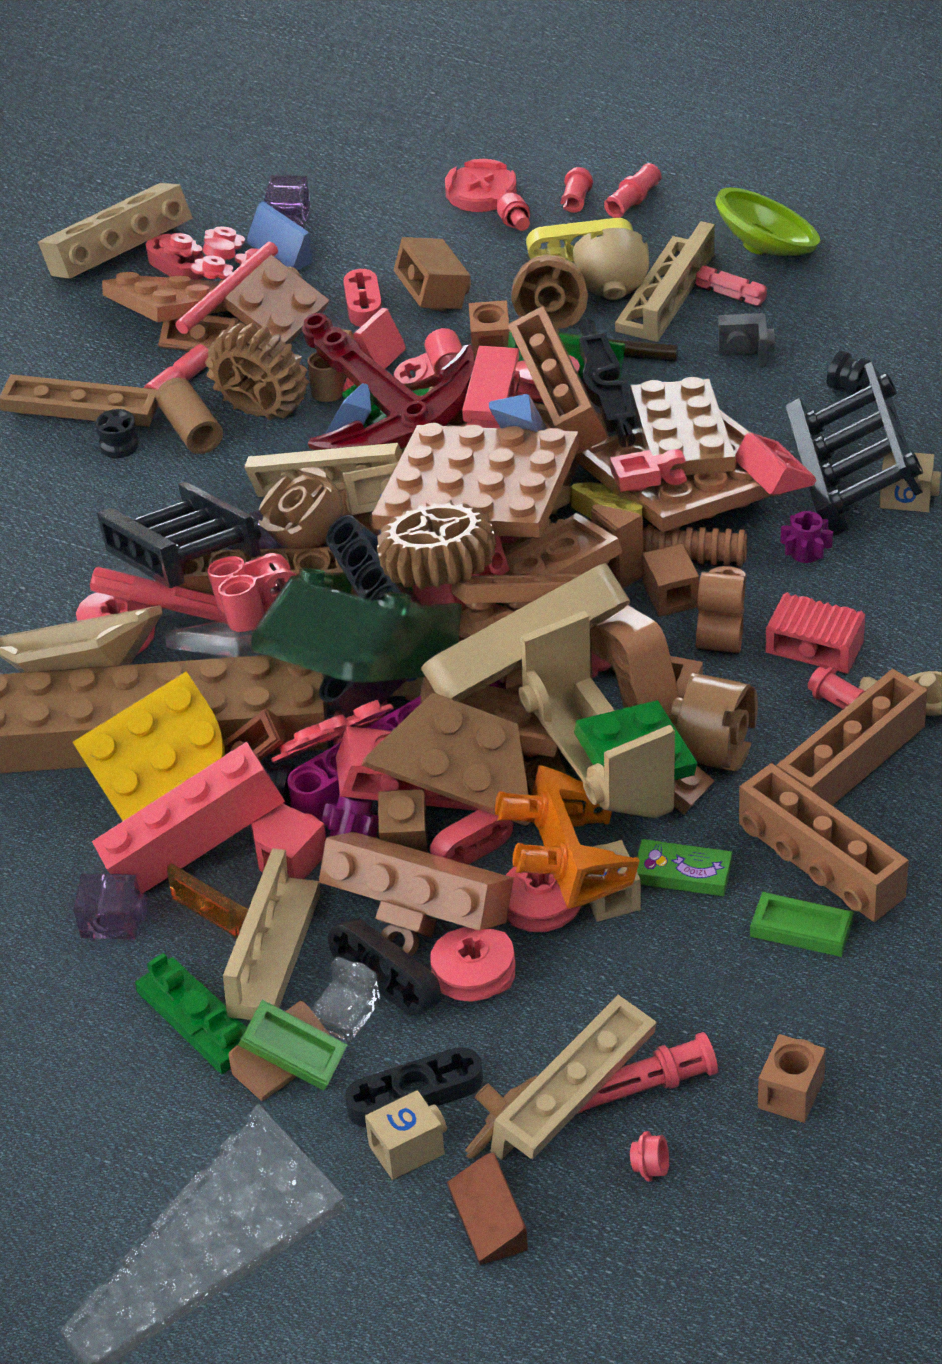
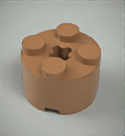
M696 673L690 675L684 698L676 697L673 702L671 722L677 724L678 733L698 765L738 771L742 767L752 744L751 742L744 741L748 727L754 729L756 727L758 713L757 691L755 687H750V684H745L744 682Z

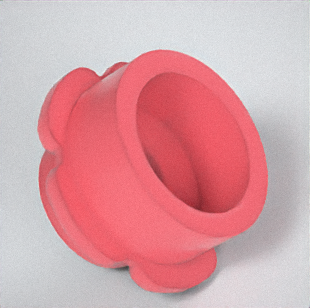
M649 1131L643 1132L638 1142H632L630 1148L632 1169L634 1172H640L647 1182H651L654 1176H666L669 1168V1150L665 1137L663 1135L652 1136Z

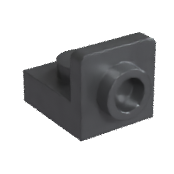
M765 313L718 315L719 355L758 354L759 367H767L768 352H775L774 329H767Z

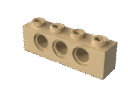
M159 183L38 241L51 276L70 279L193 218L180 184Z

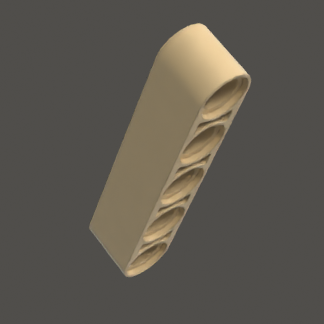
M607 563L598 565L428 660L421 667V670L436 694L460 702L522 667L521 636L582 611H586L589 615L590 628L624 609L630 603V600Z

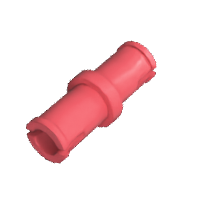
M651 163L644 164L635 175L627 176L621 181L619 189L604 202L606 212L613 218H621L633 205H639L647 197V192L662 179L658 167Z

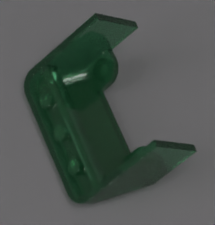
M302 568L299 569V575L291 576L252 630L251 650L347 681L376 682L426 677L421 667L432 657L457 644L459 641L462 604L420 605L411 602V595L404 593H385L384 600H369L351 594L352 585L344 572L325 574L324 570Z

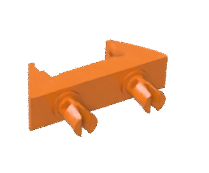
M539 765L531 795L499 791L496 796L495 815H498L497 821L534 822L535 826L538 827L544 846L517 843L513 852V867H517L515 873H546L553 875L558 882L567 908L585 905L633 885L640 862L639 858L617 855L614 851L581 845L573 828L591 823L609 824L612 811L603 809L600 813H594V809L601 806L590 802L584 790L583 782L557 770ZM562 799L586 801L584 812L582 802L563 801ZM621 867H627L624 873L617 872ZM587 874L604 875V876H602V877L588 876Z

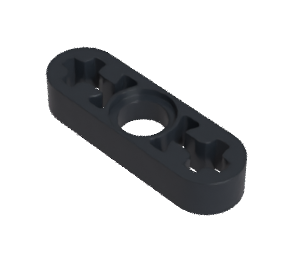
M352 918L330 929L328 944L334 958L405 1013L417 1015L435 1007L439 1003L441 990L435 975L359 918ZM379 955L387 963L389 976H386L380 967Z
M457 1047L360 1078L351 1083L346 1090L345 1099L348 1117L354 1124L366 1128L365 1115L408 1095L401 1088L411 1080H420L428 1085L426 1090L420 1093L428 1106L433 1104L440 1106L470 1096L480 1089L483 1082L481 1058L475 1051L469 1048ZM461 1068L464 1073L468 1074L459 1076V1073L453 1070ZM437 1074L439 1075V1081L442 1082L440 1085H436L435 1075ZM388 1090H393L394 1100H390ZM370 1098V1101L376 1104L367 1107L366 1103L361 1100Z

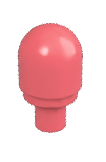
M507 193L498 200L497 213L505 225L517 228L519 231H524L529 227L530 209L520 195Z

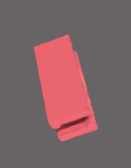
M479 346L462 409L463 420L467 422V425H479L482 428H500L489 409V402L517 395L520 371L515 370L519 360V348Z

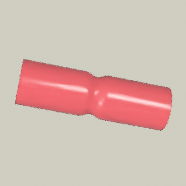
M202 344L196 345L179 358L173 366L168 367L148 382L144 388L158 390L163 383L172 378H184L189 381L207 367L205 362L208 358L207 352L209 349Z

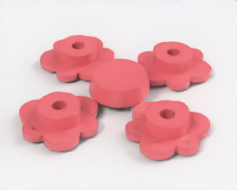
M222 226L216 227L214 230L209 229L205 231L203 249L200 245L196 244V241L191 236L182 233H174L167 236V239L159 241L163 251L171 255L179 254L183 257H191L192 254H201L203 251L207 256L203 259H196L191 270L196 274L204 275L208 279H226L233 273V266L225 264L227 259L230 260L235 257V261L242 265L259 250L249 249L245 254L235 255V249H241L245 238L236 234L234 229Z
M375 700L354 709L355 715L346 718L341 714L307 727L293 734L295 739L280 745L278 748L281 754L271 758V760L275 764L317 746L318 742L322 743L341 738L344 735L346 726L365 728L369 724L378 721V716L394 708L391 703L381 707L379 701Z

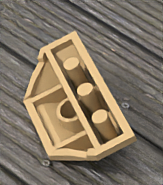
M161 605L2 635L0 636V657L22 673L128 665L132 663L163 614Z

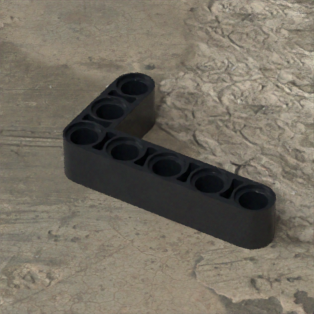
M344 515L334 521L327 532L326 542L377 627L324 677L320 685V698L346 718L355 715L354 709L369 702L378 700L380 705L385 702L436 653L441 640L437 628L411 587H404L403 583H394L389 576L384 574L378 557L377 536L351 515Z

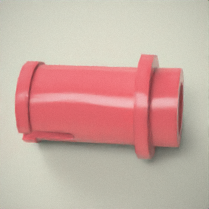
M576 167L565 176L566 188L561 198V204H564L563 208L572 213L583 209L586 194L593 186V178L590 172L585 168Z
M823 667L817 668L808 682V689L812 691L814 698H824L841 709L847 707L865 692V690L859 689L837 676L836 670L832 667L827 669Z

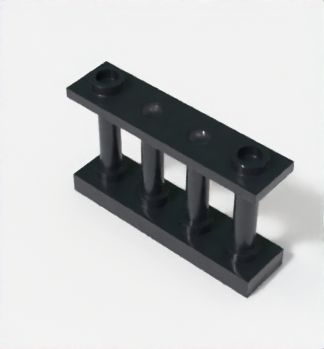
M872 361L865 365L871 385L818 412L815 409L808 411L800 398L785 405L802 465L817 480L813 486H809L815 510L822 519H828V529L833 531V536L848 530L844 512L849 510V505L891 484L905 479L915 496L923 493L918 476L923 474V469L914 452L909 451L892 397L897 394L896 388L887 373L880 375ZM874 401L877 402L879 411L826 438L823 435L820 436V433L825 431L824 426ZM885 427L886 438L834 464L830 461L828 462V459L833 457L832 452ZM893 453L896 464L842 491L838 488L836 489V485L841 483V478Z
M187 482L178 484L181 502L131 519L112 507L97 512L106 551L168 588L185 583L182 568H185L186 562L233 546L253 558L261 555L258 540L261 539V530L253 516Z

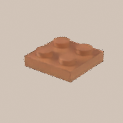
M270 255L224 298L222 307L245 325L253 322L259 329L267 326L272 335L280 334L281 340L285 344H290L302 332L305 318L314 313H322L327 308L329 299L274 256Z

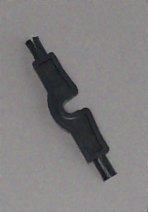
M585 319L579 324V330L582 334V337L579 338V351L584 363L583 386L591 402L599 407L607 431H616L619 445L626 447L627 441L628 447L635 443L636 438L632 431V428L635 426V414L630 402L628 386L625 381H613L620 377V363L611 349L607 335L604 333L598 334L595 322L588 319L587 326Z

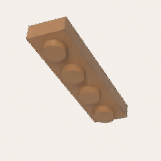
M11 374L0 394V410L21 414L96 421L99 415L105 411L123 409L133 414L136 426L149 427L158 408L156 403V393L158 390Z

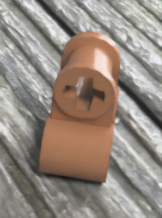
M722 566L711 569L709 572L701 573L698 590L699 616L696 631V649L740 653L746 589V573L743 570Z

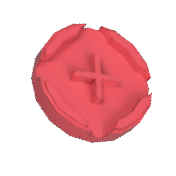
M469 160L464 162L465 167L457 170L456 166L445 177L446 198L452 205L461 210L471 212L492 211L497 209L498 200L503 195L517 193L515 172L513 170L510 172L507 170L506 164L496 160Z

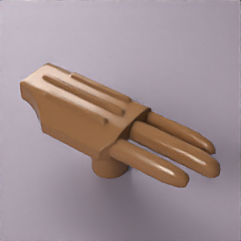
M537 1075L529 1078L518 1087L510 1089L504 1097L489 1083L476 1094L475 1098L490 1114L485 1119V1126L465 1149L468 1153L466 1157L472 1159L481 1153L492 1139L495 1119L538 1077Z

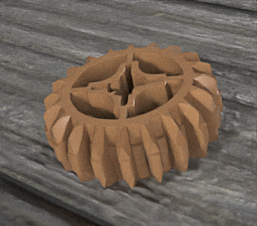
M241 322L236 326H229L227 330H223L215 339L207 352L208 358L205 364L209 368L207 376L215 381L213 389L221 391L223 394L222 401L228 400L233 404L234 410L240 409L246 414H252L256 417L265 416L268 420L276 416L284 419L303 401V396L306 394V387L309 383L305 377L307 369L299 364L302 356L294 354L291 351L292 344H285L281 340L280 334L272 335L267 326L259 329L253 322L247 326Z
M453 502L445 505L434 503L428 507L419 505L418 509L414 511L405 510L402 512L401 517H393L389 520V524L381 527V534L377 536L378 557L384 574L389 576L394 583H403L404 587L418 585L419 589H424L427 586L439 588L444 584L454 586L456 581L461 579L470 580L472 574L482 573L484 566L492 563V556L495 554V534L488 515L483 514L480 508H470L465 503L455 506Z

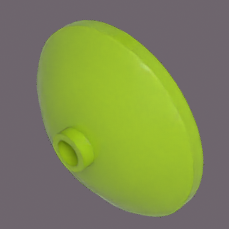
M729 187L721 189L715 199L718 212L730 231L743 241V246L752 253L758 255L767 253L775 256L805 255L815 251L820 242L819 234L810 223L791 209L768 197L745 189Z

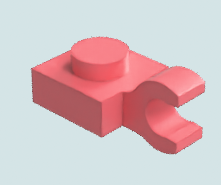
M679 449L669 450L664 454L653 456L651 451L647 450L610 457L611 473L620 492H639L651 486L661 485V478L671 485H679L687 481V476L683 469L670 470L675 464L686 462L685 456Z

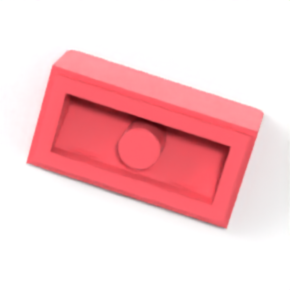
M381 308L353 335V339L359 344L361 351L384 369L405 351V343L386 308Z
M751 432L745 435L735 454L736 462L772 495L813 486L817 481L815 476L778 441Z

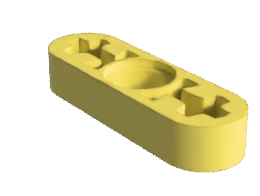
M623 218L543 226L535 228L528 234L526 245L530 259L551 254L562 256L574 262V246L571 245L574 238L585 236L591 233V239L597 237V235L603 236L602 229L626 228L632 231L633 228L631 223ZM559 240H563L565 247L560 248ZM548 242L546 249H540L541 243Z
M583 482L571 486V507L592 519V506L596 504L634 512L642 516V505L625 497L620 498L604 484Z

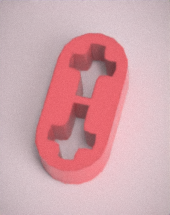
M160 234L147 241L148 261L156 269L170 277L187 276L195 280H200L204 277V275L196 274L191 270L196 259L204 258L203 253L192 254L191 257L165 253L163 247L159 245V241L167 239V236L171 234Z
M367 269L352 270L344 276L343 280L348 317L350 322L358 327L364 325L382 308L377 276L374 272Z
M479 809L440 831L430 845V854L469 865L502 846L509 839L513 831V822L509 820L497 821V815Z

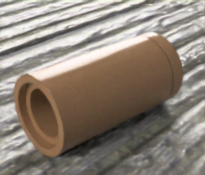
M172 378L160 386L156 393V403L187 448L195 454H204L215 449L222 440L223 429L190 382L184 378Z

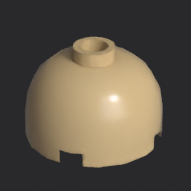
M626 228L602 229L603 236L591 239V233L577 241L573 249V260L576 267L583 274L587 290L590 293L609 300H617L630 294L643 283L649 269V250L647 242L643 243L642 235L638 232Z

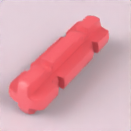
M706 265L702 266L696 273L695 284L700 288L706 290L714 288L713 292L739 301L745 298V303L754 306H761L767 297V287L764 284L754 281L748 284V279L724 271H720L718 274L717 269Z

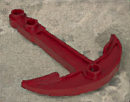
M314 313L305 318L302 332L306 344L311 348H315L317 354L335 371L344 373L357 387L362 383L367 384L370 391V400L387 416L366 428L363 427L361 421L357 420L335 431L310 438L308 442L310 449L325 450L398 443L400 449L406 448L417 425L438 423L445 426L463 408L475 363V355L471 345H464L457 356L440 370L441 383L425 395L418 396L362 352L359 344L340 327H333L331 319L323 313Z

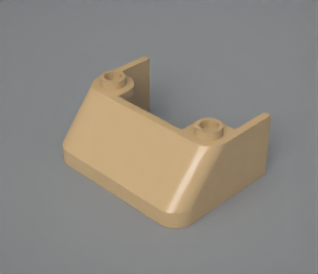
M582 611L521 636L523 687L519 688V697L522 705L528 713H535L583 781L584 790L590 802L594 805L599 804L604 810L654 819L672 812L674 809L675 730L671 725L604 752V767L599 763L592 764L574 734L576 720L615 711L590 677V622L587 612Z

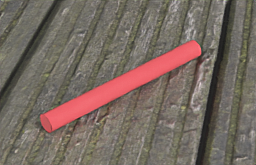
M267 242L176 321L177 330L182 334L188 333L221 304L224 298L270 255L275 256L278 253L277 246L273 242Z

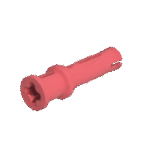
M704 1032L695 1035V1040L669 1049L665 1045L659 1046L653 1051V1057L621 1067L577 1114L659 1085L673 1089L679 1086V1081L705 1072L709 1076L717 1074L718 1064L709 1038Z

